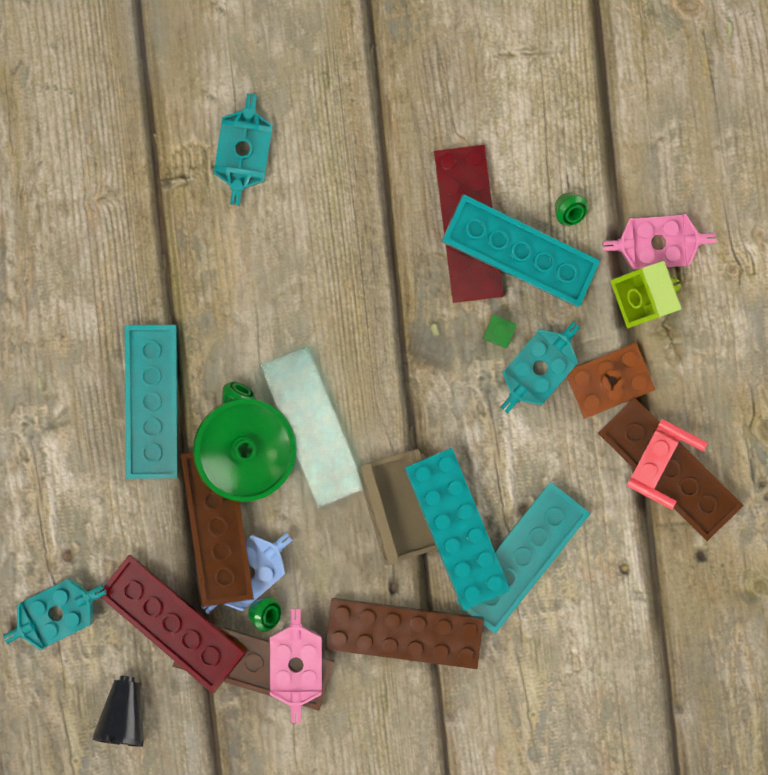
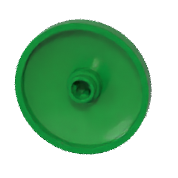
M248 398L224 402L210 411L200 423L193 443L194 463L203 482L220 496L239 502L256 501L278 490L289 477L296 457L295 437L287 419L273 406Z

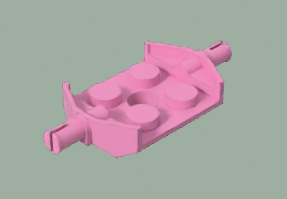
M687 214L630 218L620 239L602 242L603 246L613 245L603 247V252L618 250V252L622 253L632 270H639L661 261L665 262L666 267L689 266L698 246L716 243V238L706 239L716 237V233H698ZM654 236L663 237L665 240L663 249L656 250L652 247L651 240Z
M295 608L290 609L291 624H289V627L270 636V695L291 707L290 723H295V713H297V723H301V707L303 704L322 694V636L303 627L301 624V609H296L295 619ZM295 657L300 658L304 664L303 668L297 672L289 667V661Z

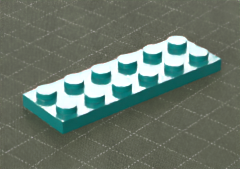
M464 194L461 196L441 240L442 243L577 308L580 307L600 263V260Z
M125 325L126 479L178 478L177 325Z
M453 448L446 449L404 467L461 609L465 611L510 591Z
M549 482L495 550L510 591L466 611L472 616L484 617L483 625L496 634L591 513L553 483Z

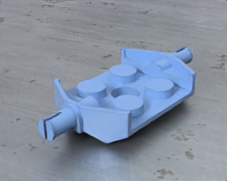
M287 532L273 543L251 535L245 541L249 565L255 570V576L251 579L254 600L224 605L243 611L286 574L281 552L284 547L293 541L289 537L282 543L289 536ZM218 605L210 606L205 612L209 614Z

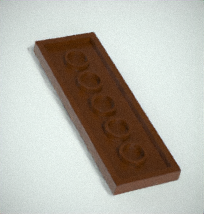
M633 397L598 434L635 470L660 422ZM679 441L654 489L676 500L674 509L708 541L744 505Z
M193 453L181 454L202 606L208 607L254 600L240 502L224 498L212 491L199 476L194 463Z
M332 598L325 650L478 669L484 617Z
M213 624L246 652L224 682L271 696L270 641ZM295 657L289 661L290 669L295 672L300 671L304 666L300 658ZM322 657V694L303 704V706L320 710L334 660ZM175 661L173 662L172 667L184 670Z

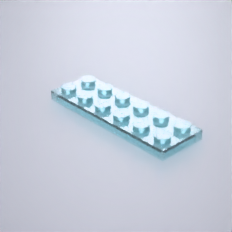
M305 347L261 365L277 408L287 419L293 430L296 454L318 508L362 490L356 463L309 348Z

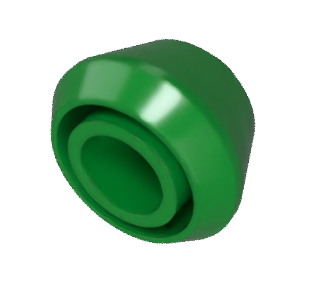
M571 192L564 193L555 202L556 218L564 226L580 223L587 214L588 202L580 195Z
M229 382L223 386L222 403L234 399H255L253 391L241 383Z
M274 598L257 599L250 605L248 617L258 630L267 632L279 623L281 608L278 601Z

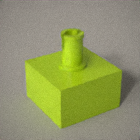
M664 261L610 280L627 329L681 310L676 292L680 290V284L673 286V283L679 282V280L674 276H669Z

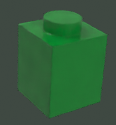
M492 315L482 339L506 349L517 324Z

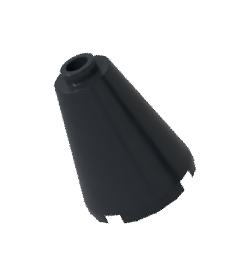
M120 676L119 680H114L95 728L93 740L115 745L143 747L144 733L140 683L135 682V677Z

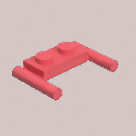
M662 419L627 487L673 510L677 501L655 490V486L680 440L701 451L705 450L708 442Z

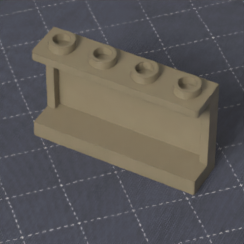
M419 449L410 450L356 467L384 565L396 564L401 560L437 550L404 470V467L425 459L424 454L420 453Z

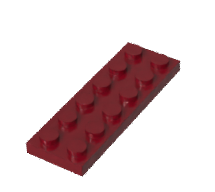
M485 145L434 151L443 230L445 233L463 194L493 208ZM445 244L453 303L504 297L500 270Z
M132 555L126 557L104 585L105 588L100 590V592L105 589L107 591L106 595L100 597L211 693L217 691L246 654L242 648Z

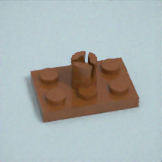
M637 343L577 366L566 376L584 419L630 401L633 397L637 398L655 390Z

